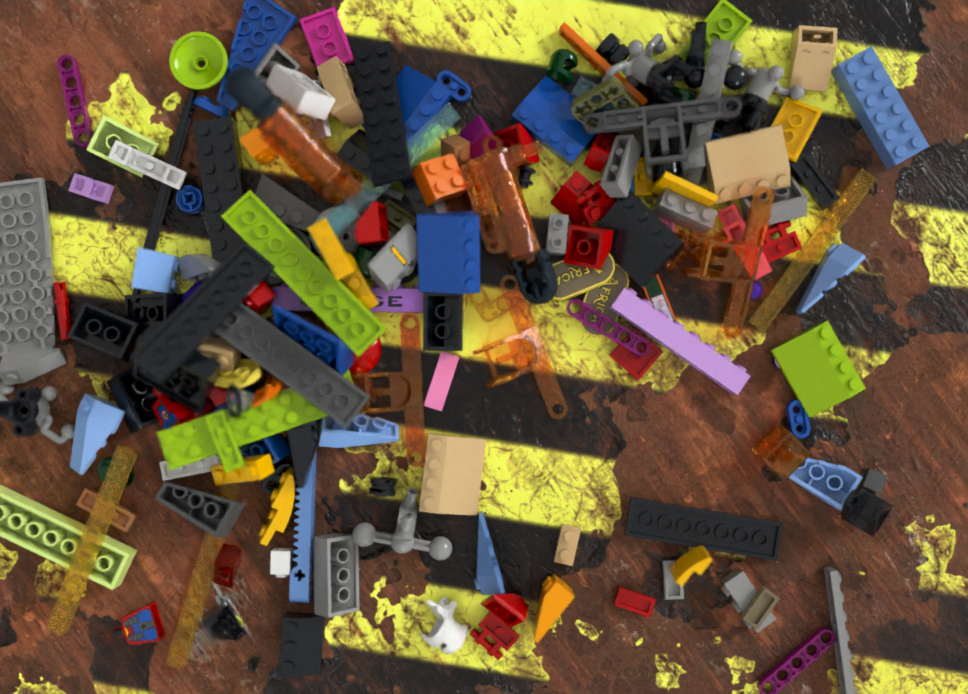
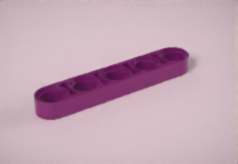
M62 55L58 58L57 66L73 139L76 144L86 148L93 135L78 63L71 56ZM66 60L72 61V66L69 69H64L63 67ZM75 78L76 85L69 88L67 85L68 80ZM78 96L80 103L77 106H72V99ZM83 115L84 122L77 125L75 122L76 117ZM83 133L88 135V140L85 143H81L79 140L80 135Z
M573 299L567 304L566 311L571 317L635 355L644 356L649 353L650 343L646 339L578 299ZM572 303L580 305L579 313L574 314L570 311ZM588 313L596 314L597 320L595 323H589L586 320ZM609 322L613 325L611 333L604 332V323ZM622 332H626L630 336V340L627 343H622L619 339ZM638 342L645 343V352L639 353L636 350Z
M826 627L817 629L758 681L757 687L760 693L776 694L834 644V633ZM829 632V640L822 642L821 634ZM808 645L815 646L813 654L806 653ZM795 657L801 659V663L797 667L791 664L792 659ZM785 670L786 677L778 679V671ZM766 682L772 684V688L768 692L762 690V686Z

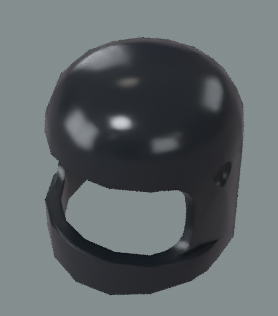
M669 151V155H662V152H661V153L657 154V155L655 156V158H656V157H665V156H674V155H678V154L675 153V152H670V151ZM681 161L653 164V181L656 182L659 179L658 177H661L666 171L681 178Z

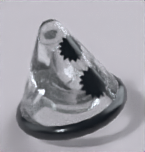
M234 385L229 386L226 392V404L230 415L234 419H238L253 407L251 405L255 393L237 388Z

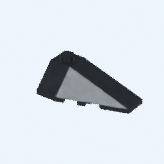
M227 600L201 616L202 623L213 640H239L245 634Z

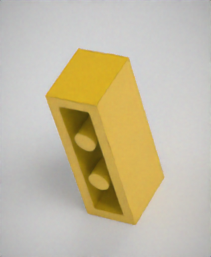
M270 453L243 457L245 466L228 473L225 472L222 462L211 466L215 486L261 480L275 472Z

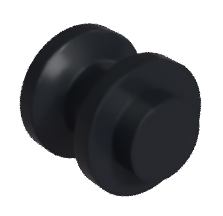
M517 166V171L520 172L519 178H516L514 181L517 182V186L523 189L533 186L530 178L531 175L536 173V170L530 167Z

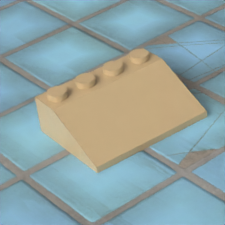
M781 124L705 142L708 191L718 196L715 204L791 186L790 165Z
M431 432L428 434L419 511L477 516L486 439Z

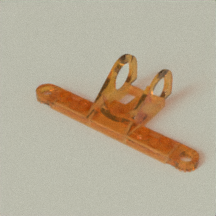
M766 186L758 187L753 193L742 241L707 233L692 232L689 234V239L696 243H705L700 268L683 266L681 272L688 277H695L700 280L732 283L722 324L723 334L731 339L739 337L738 335L741 334L743 329L742 326L746 318L772 211L771 206L775 195L774 191ZM767 192V198L761 202L759 200L760 194ZM712 246L728 247L726 258L710 257ZM708 262L724 266L723 271L707 269ZM735 324V330L729 333L728 327H730V325Z
M506 275L501 279L500 287L518 333L473 350L472 353L473 355H478L485 352L495 378L485 383L486 388L503 384L533 370L550 416L554 419H562L567 414V404L527 300L520 292L516 277L514 275ZM507 279L515 281L514 289L508 290L505 288L504 283ZM508 343L511 352L495 359L497 364L514 359L517 370L499 376L489 350ZM554 405H562L564 408L563 412L555 414L552 409Z
M406 314L400 321L403 372L353 374V378L365 377V393L370 396L369 377L389 376L390 388L373 389V396L390 395L391 406L371 407L369 399L366 403V408H362L359 413L404 410L407 461L411 466L419 467L424 464L426 458L420 322L415 315ZM408 318L415 320V327L412 329L405 327V321ZM413 452L421 453L422 460L420 462H414L411 459Z

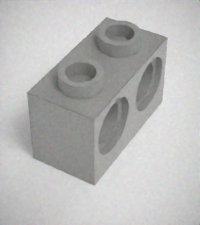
M549 214L546 249L549 255L564 256L566 254L569 215Z

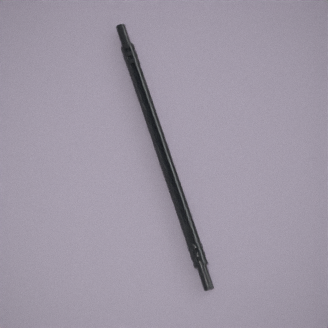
M190 89L188 98L184 101L167 164L176 168L179 167L196 106L193 102L198 90ZM161 183L143 249L155 251L173 188L165 183ZM134 288L130 301L138 303L139 299H134L133 295L141 294L142 289Z

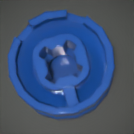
M186 185L177 192L176 203L181 210L189 214H197L205 208V204L203 205V192L192 185Z

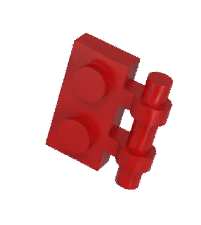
M601 180L595 182L594 186L589 190L585 189L576 198L578 204L584 203L579 210L585 224L589 226L606 215L617 201L616 198H610L600 186Z
M789 220L776 223L767 229L764 227L759 229V232L753 234L757 241L760 239L764 241L765 244L761 245L760 248L768 263L802 249L796 232L793 231L788 234L786 228L791 227ZM778 232L780 237L772 240L770 235Z
M490 611L478 623V626L483 629L482 632L479 633L475 628L470 632L474 641L478 645L481 644L487 650V653L490 656H494L497 660L503 656L498 649L502 646L508 651L520 637L514 629ZM488 635L496 641L494 644H491L486 639Z

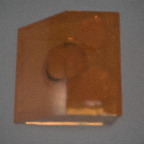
M779 423L751 449L783 481L811 455L802 443Z

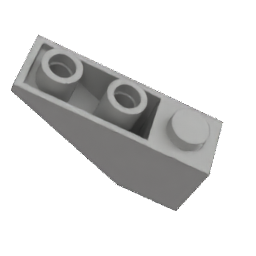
M190 254L180 257L179 265L182 281L189 280L190 284L206 280L221 263L206 254Z

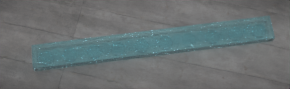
M446 103L407 140L411 165L461 118L449 103ZM371 175L327 217L335 235H340L391 184L375 187ZM309 234L307 237H308V238L313 242V244L318 248V246H317V244L315 243V241H314L312 235Z

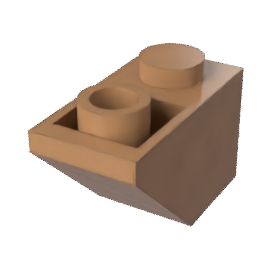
M457 134L441 139V156L453 153L464 179L471 177L470 142Z

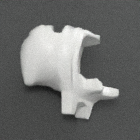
M446 596L438 603L427 600L426 604L431 608L438 620L428 635L421 632L420 636L433 648L440 646V650L446 654L456 652L463 646L468 630L467 625L458 623L453 617L457 603L452 600L449 605H446L449 602Z

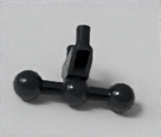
M695 22V29L691 30L690 45L686 51V62L696 66L695 74L688 78L677 71L671 81L685 82L688 87L693 89L702 86L709 44L706 40L707 22ZM738 65L727 68L724 85L730 90L743 88L748 80L746 70Z

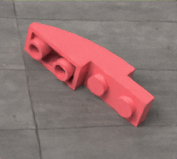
M733 203L719 211L717 214L725 227L724 231L753 279L757 280L772 272L756 238L752 236L737 205Z

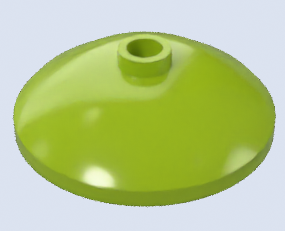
M191 32L176 41L170 52L169 63L174 77L182 85L190 89L204 90L213 87L223 78L228 66V56L222 43L213 35L206 32ZM202 62H205L204 67H200Z

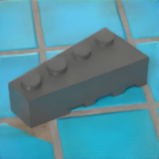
M262 174L255 195L283 224L310 234L308 227L314 224L320 213Z
M165 481L155 497L157 501L213 536L227 538L246 504Z

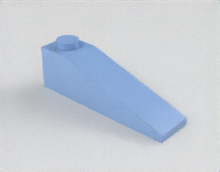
M844 243L831 245L825 251L827 254L822 258L795 312L797 314L805 313L823 297V291L826 292L836 286V279L851 273L866 256Z
M84 394L76 415L70 468L80 475L86 472L95 460L96 452L100 447L104 448L107 444L106 439L108 436L117 431L125 414L124 410L103 397Z
M785 451L781 452L772 468L840 512L849 493L856 489L863 478L846 466L827 463L826 461L815 460Z

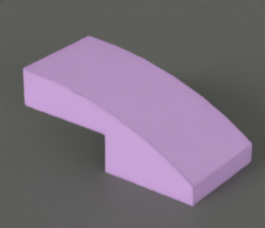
M74 173L69 191L109 204L114 186Z

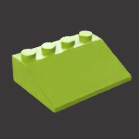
M828 321L816 323L771 350L808 417H812L866 389Z

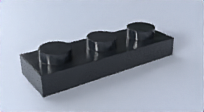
M805 152L798 157L796 163L791 162L789 164L791 171L822 210L840 198Z

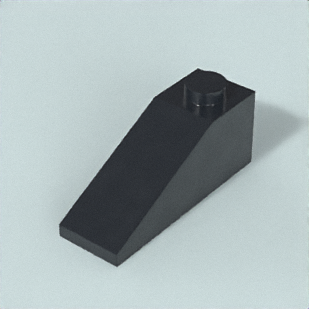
M314 425L287 430L298 488H303L307 484L317 447V440H319V432L317 428H314Z

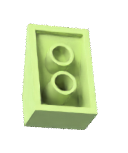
M102 115L86 150L143 177V173L108 158L114 142L117 140L152 157L159 143Z

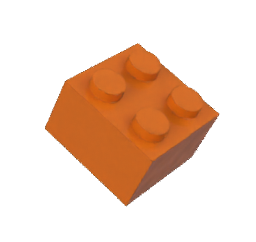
M453 153L420 162L412 171L427 207L460 197L468 189Z

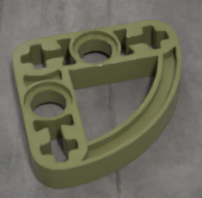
M610 78L573 99L571 102V113L577 120L583 123L586 115L610 101L617 110L640 106L618 78ZM593 95H600L601 99L594 101L591 97ZM622 98L629 100L626 104L618 103ZM590 120L588 121L587 126L594 128L597 126L598 122L596 120Z

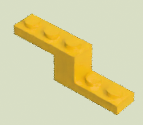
M327 218L308 227L337 281L343 280L347 289L368 310L377 306L379 302L352 253H345Z

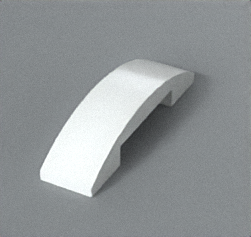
M115 140L108 158L178 190H180L187 175V172Z

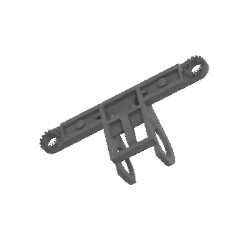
M736 96L589 113L583 119V129L588 134H600L642 128L646 180H651V165L681 161V175L683 177L687 176V154L683 123L736 117L741 112L742 103ZM728 103H734L736 104L737 109L734 111H728V109H726V105ZM590 120L598 122L594 128L587 126V123ZM678 137L679 155L650 158L648 141L660 139L662 155H669L668 138Z

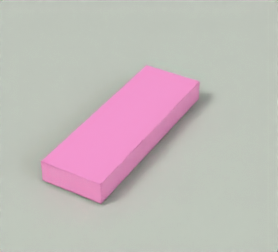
M441 351L424 406L438 411L443 410L458 364V356Z

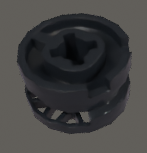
M370 477V483H372L369 488L370 494L381 496L396 495V489L394 488L397 484V479Z

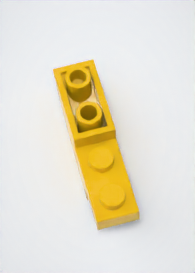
M290 467L287 472L282 473L278 489L274 488L270 495L272 509L267 517L269 520L266 525H262L258 533L260 544L265 546L268 545L276 530L284 532L292 513L295 483L293 469Z

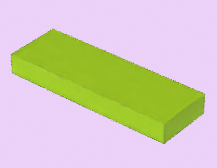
M222 409L205 416V422L225 472L228 473L245 466L224 410Z

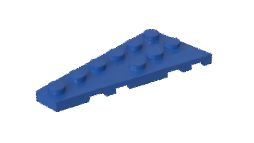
M246 0L243 4V12L240 21H238L231 46L232 51L228 60L227 70L216 99L219 104L225 106L233 113L240 104L226 92L225 84L229 74L240 67H249L255 71L272 45L276 43L280 46L297 21L296 16L272 0Z

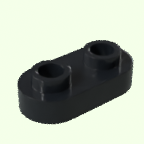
M284 461L276 466L274 473L262 479V490L267 494H271L274 488L278 489L280 485L279 479L284 468H292L295 477L294 464ZM273 480L275 484L269 485L268 481Z

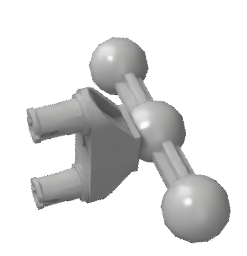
M415 488L407 489L405 501L400 505L396 531L393 534L376 531L374 526L367 522L356 525L352 532L353 541L361 547H368L373 542L388 544L399 554H405L411 551V549L429 552L431 557L438 561L449 558L452 553V544L446 537L437 536L431 541L414 538L418 506L416 505L418 490Z

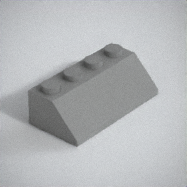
M352 534L314 536V613L331 618L360 611L359 545L353 541Z

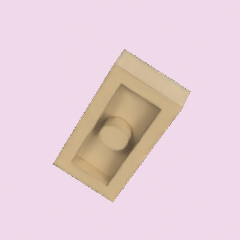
M562 523L553 559L554 562L573 566L581 532L580 527Z

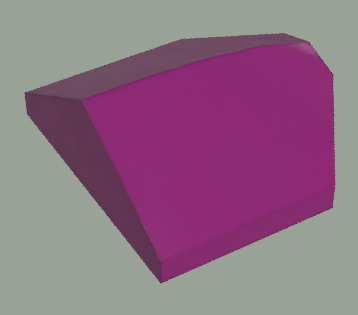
M480 115L460 131V137L470 142V159L484 162L502 147Z

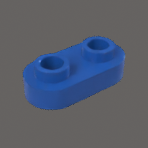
M448 70L438 74L437 83L450 91L454 100L460 103L469 100L471 88L466 82ZM448 79L450 83L445 85L443 81ZM462 90L465 92V95L460 96L458 92Z
M203 95L201 97L196 96L193 102L200 109L218 118L231 116L228 113V108L221 104H218V106L211 104L212 100Z
M799 400L790 401L786 406L789 432L795 438H805L811 430L809 417ZM794 406L797 408L796 413L793 412ZM798 425L800 426L799 432L796 431Z

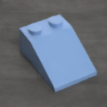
M137 248L132 287L150 292L174 294L178 288V280L176 279L177 273L180 272L179 257Z

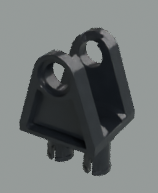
M859 487L852 490L845 499L841 518L874 537L893 508V505Z

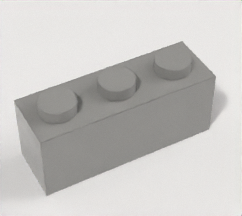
M616 135L600 183V186L610 198H626L628 196L642 151V147L634 135Z
M667 188L657 197L652 211L655 215L702 236L713 228L718 213Z
M738 567L720 579V582L723 584L721 589L727 597L731 596L734 602L731 604L738 613H743L756 595L757 590L744 571ZM770 612L758 630L743 620L748 629L753 628L756 632H759L774 622L776 618Z

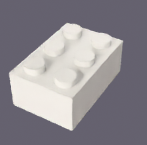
M274 64L266 82L272 94L281 98V102L285 105L292 107L294 113L300 116L306 114L314 120L318 118L326 120L336 101L335 98L304 73L278 64Z

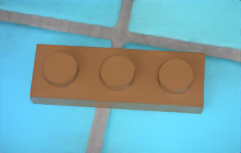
M89 487L84 489L76 503L77 506L126 533L129 532L138 516L133 511Z

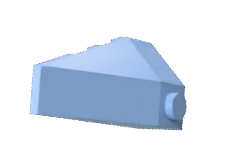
M363 411L358 413L348 428H345L330 416L321 418L319 446L343 448L399 441V424L380 417L372 418L366 416Z

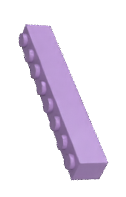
M629 287L627 289H620L608 307L610 310L733 395L740 393L750 378V375L746 373L747 369L739 364L734 365L731 363L730 357L723 353L721 355L715 351L716 348L710 343L706 342L704 344L699 340L700 337L694 332L690 331L688 333L683 329L685 327L683 324L676 320L673 322L668 319L669 315L666 312L654 309L652 307L653 304L647 299L643 298L641 300L636 296L637 292Z

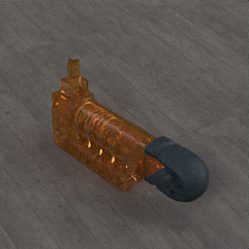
M240 67L229 74L225 84L226 92L245 109L252 111V115L259 121L256 125V129L261 133L259 137L325 202L338 205L347 198L353 205L359 208L365 201L360 194L363 187L361 185L362 177L345 161H341L337 157V153L326 146L327 142L325 140L319 139L316 131L310 129L305 124V120L299 118L294 113V108L285 99L279 100L277 97L272 96L270 89L256 75L254 70L249 67Z
M488 135L482 143L485 154L465 162L461 168L462 177L473 210L479 215V228L486 249L493 254L507 253L509 260L514 259L511 261V265L516 271L515 277L520 292L527 301L536 305L547 303L553 299L557 292V278L552 263L548 261L550 258L548 250H541L516 171L519 170V165L529 162L528 157L542 152V146L539 141H535L525 146L518 143L511 147L503 148L500 138ZM490 139H495L497 142L493 150H490L487 145ZM468 166L473 167L471 170V174L466 172L467 170H469ZM473 186L475 187L477 195L473 193ZM485 223H487L489 232L485 229ZM538 256V262L542 266L543 272L539 271L538 267L529 270V276L527 277L526 268L523 266L522 261H526L528 264L534 262V258Z

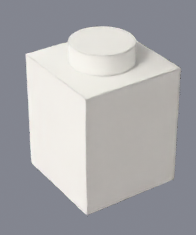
M274 548L271 550L270 574H274L278 578H285L290 575L293 569L294 548Z

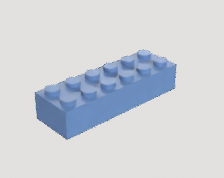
M872 46L840 63L831 71L832 76L886 170L929 147Z

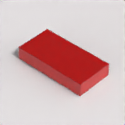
M618 586L613 605L650 618L656 599Z

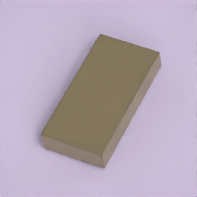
M762 585L740 617L758 630L780 598Z

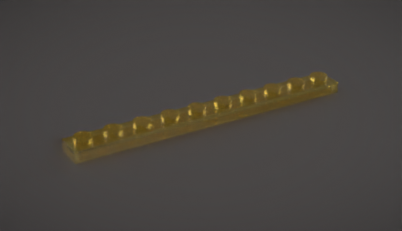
M863 168L858 170L839 196L840 198L835 201L802 246V249L799 250L747 321L760 332L765 333L877 181V178Z
M117 445L45 630L60 636L67 634L138 451L123 445Z
M242 484L220 485L217 495L237 501ZM205 532L165 665L181 670L186 668L225 538L215 537L209 532Z

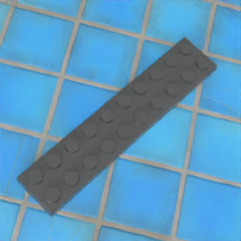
M243 303L214 331L345 428L349 427L371 397Z

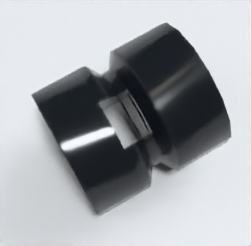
M610 33L596 49L600 56L608 59L607 62L611 66L626 60L630 55L628 47L625 44H620V39L613 33Z

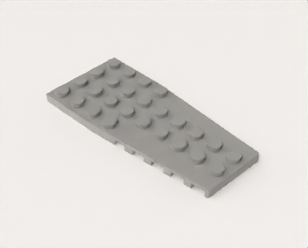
M40 177L0 183V357L56 348L53 254L45 179Z

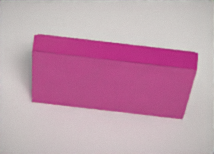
M335 6L299 19L316 67L335 56L345 65L355 62Z

